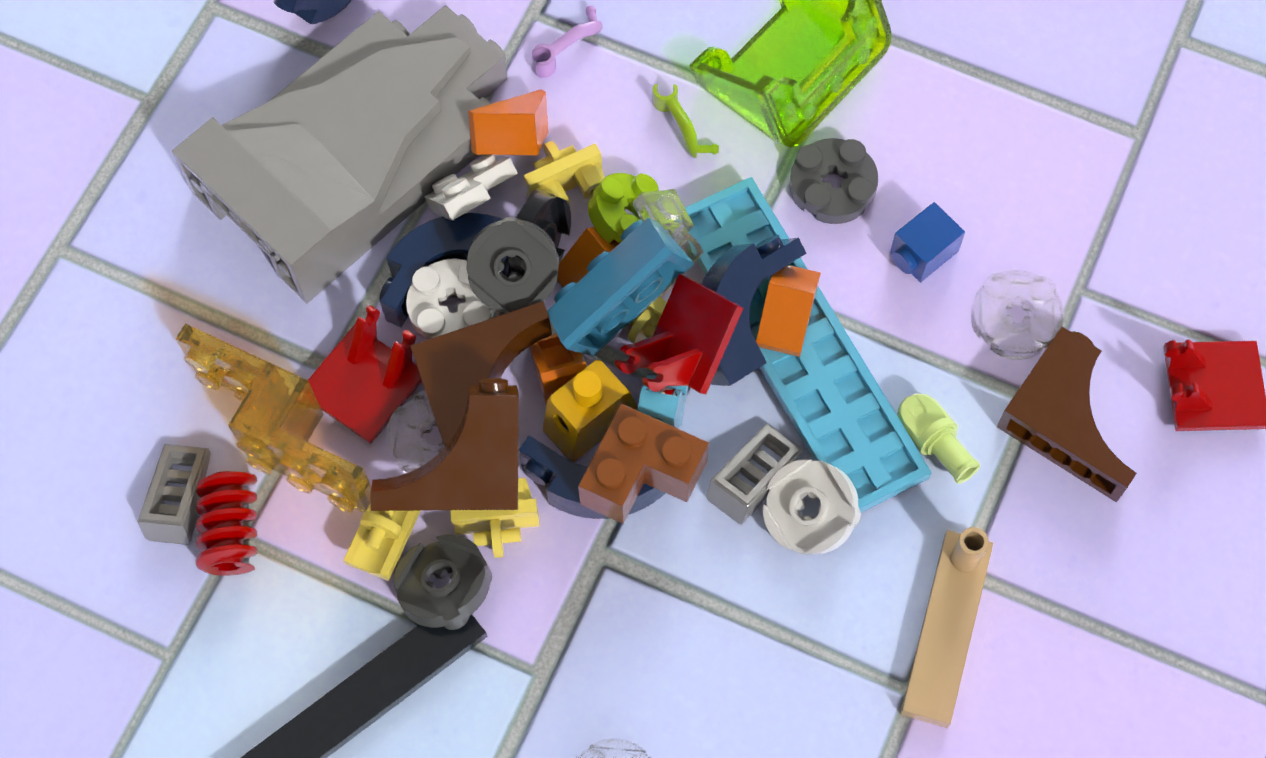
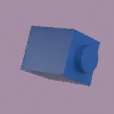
M933 202L895 233L890 253L894 263L905 274L911 273L921 283L959 252L965 231L939 205Z

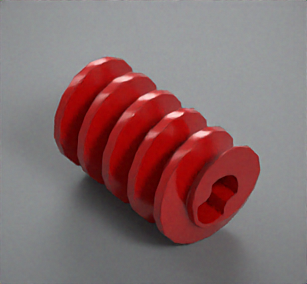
M221 471L213 473L197 483L196 493L200 499L196 503V511L201 516L196 521V529L201 535L196 539V547L201 553L197 555L195 564L201 571L212 575L229 576L249 573L255 570L253 565L244 563V559L256 556L258 549L254 546L245 545L244 541L255 538L257 530L244 526V523L255 520L257 512L244 508V505L254 503L257 500V494L252 491L243 490V487L256 484L257 477L255 474Z

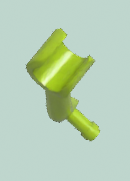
M654 84L652 88L653 106L661 112H671L682 133L690 155L693 158H697V153H719V145L717 144L697 145V135L693 123L678 101V86L673 84V93L669 96H662L658 93V84Z

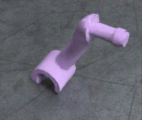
M591 5L586 8L589 22L574 26L551 45L539 44L535 46L532 51L533 60H547L535 65V72L539 77L547 78L555 73L556 56L578 40L595 35L602 30L603 24L601 21H597L596 8Z

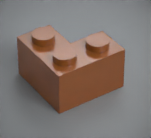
M621 403L578 486L580 505L624 524L644 483L688 502L707 464L709 442Z

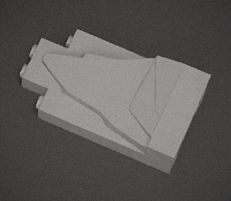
M446 5L411 34L399 21L393 20L391 22L378 11L270 101L222 125L212 117L176 146L172 153L191 192L219 220H222L227 215L270 257L278 277L308 304L426 201L424 196L434 191L432 185L435 182L451 174L457 175L478 156L471 149L468 111L491 104L486 97L508 79L505 64L506 55L495 41L491 39L486 41L479 35L469 18L463 14H455Z

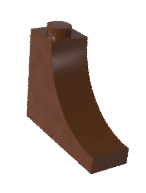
M543 301L410 346L444 447L450 442L462 421L466 410L469 386H479V380L501 378L506 368L521 352L536 342L552 336L549 315Z
M1062 326L1004 410L996 427L1117 503L1137 473L1125 465L1111 451L1096 427L1092 415L1089 394L1090 380L1096 360L1102 350L1094 346L1093 342L1084 334L1076 331L1071 332Z
M485 378L479 380V386H469L464 416L450 442L432 460L409 473L386 479H373L370 491L371 511L518 510L519 394L517 385H508V380L502 378Z

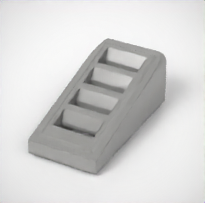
M766 423L710 480L706 494L707 500L738 524H743L767 497L770 491L767 490V487L772 477L785 465L797 461L802 455L803 449ZM762 445H765L782 459L778 462L760 448ZM753 459L769 472L766 474L752 464L750 460ZM741 473L756 486L752 487L737 475Z
M164 444L137 521L145 539L155 542L190 544L198 515L196 503L200 499L196 493V486L200 480L206 477L211 455L209 448ZM173 464L193 466L191 471L172 469ZM168 483H180L187 485L186 487L168 486ZM164 500L181 503L180 506L164 504Z

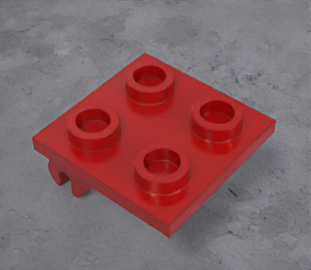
M679 274L653 336L634 344L622 346L620 351L630 355L627 361L615 360V366L626 374L633 373L638 368H649L653 372L658 373L655 379L645 377L642 379L644 386L654 392L661 391L666 386H689L698 393L706 395L744 308L686 275Z
M369 305L366 308V318L363 319L360 316L357 318L354 326L298 392L316 407L369 444H372L422 383V379L417 365L412 362L410 346L415 344L416 335L409 330L403 331L402 343L399 344L395 341L391 349L377 339L376 323L380 317V311Z
M1171 340L1164 344L1163 349L1175 431L1266 429V394L1257 340L1192 342L1191 340L1176 342V340Z

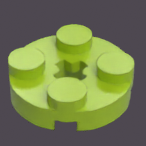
M627 173L607 175L594 189L593 197L588 202L590 220L598 234L609 244L614 239L621 243L622 239L620 237L622 233L638 220L644 221L650 218L661 224L669 235L676 230L677 221L672 215L666 200L658 192L657 182L651 176L643 173L637 176ZM625 209L629 210L633 214H627Z

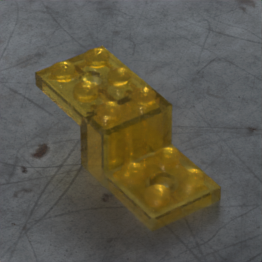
M184 324L175 339L185 354L184 360L196 372L195 378L203 385L214 390H219L221 386L235 392L234 396L241 401L228 427L238 441L236 446L246 454V462L262 473L270 475L275 470L287 476L286 481L302 492L311 494L313 489L327 495L328 502L342 511L352 513L355 508L363 513L366 512L371 502V484L364 468L308 442L324 415L308 380L188 324Z

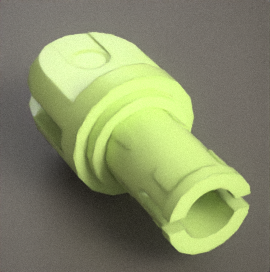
M915 393L902 401L899 405L897 416L922 455H935L953 476L957 484H961L974 476L980 468V463L970 455L956 438L958 425L942 406L927 394Z

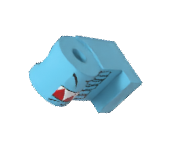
M647 374V378L649 379H655L657 377V375L655 374ZM643 384L637 411L679 428L682 425L688 386H666L663 390L654 392Z

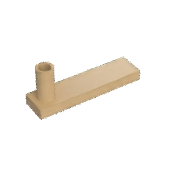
M970 527L962 533L947 530L944 535L900 715L945 728L951 725L994 544L989 541L987 534L980 528Z

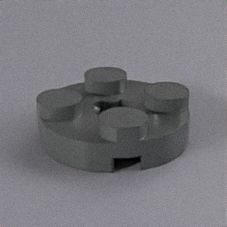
M829 138L816 141L799 149L796 160L791 168L790 192L795 204L802 211L805 208L809 213L816 215V220L828 224H841L855 220L864 213L865 208L873 201L876 195L878 170L874 160L866 152L865 146L860 141L855 139ZM828 174H838L844 180L841 181L840 188H832L830 182H823L822 179L826 178Z
M516 217L503 218L501 221L491 223L483 228L475 236L469 247L466 270L470 288L481 302L497 311H515L542 301L544 302L550 296L557 283L559 257L552 239L539 226ZM517 255L523 259L521 267L525 271L521 275L515 272L510 273L508 276L503 274L502 270L505 264L501 260L505 256L513 258Z
M442 535L436 537L439 542L431 543L426 547L419 543L411 548L400 560L394 573L393 582L394 588L397 591V600L407 617L412 621L425 627L439 628L444 626L446 629L455 630L464 626L469 616L485 600L492 581V572L477 545L472 541L458 535ZM447 573H450L451 581L444 587L436 588L433 583L434 579H443Z

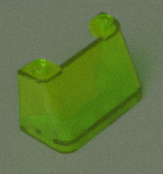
M779 0L781 9L732 58H730L726 50L716 46L708 47L689 67L700 87L772 141L790 148L796 147L806 139L887 53L891 44L892 33L882 0Z

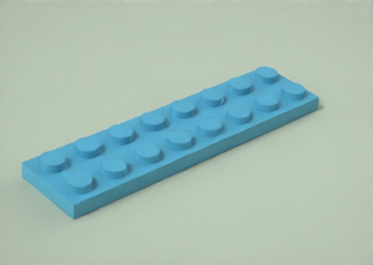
M752 177L674 212L677 228L705 276L717 259L735 245L754 243L756 246L763 240L775 235H779L781 239H789ZM801 257L789 264L808 269ZM771 276L760 284L751 301L749 322L755 340L757 339ZM818 286L800 357L760 348L767 362L760 367V370L813 461L829 463L841 469L850 478L856 489L858 507L862 513L928 480L932 472Z

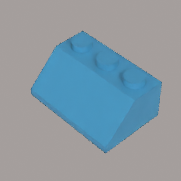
M650 218L634 222L622 233L620 237L622 242L610 253L605 251L599 254L590 262L587 267L589 273L577 284L572 282L554 297L556 303L547 313L561 343L567 350L595 356L675 283L679 274H684L695 264L661 224Z

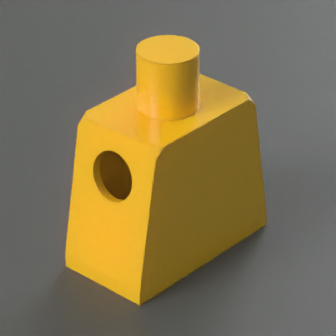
M598 359L548 398L543 432L568 460L576 462L602 441L621 403L635 410L638 409V406L629 390Z

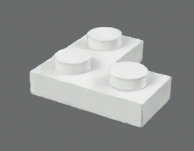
M493 154L484 155L470 164L472 170L457 178L456 174H451L438 180L432 185L434 191L424 196L431 211L452 221L490 200L491 197L487 192L489 189L518 174L511 159L501 155L496 157Z

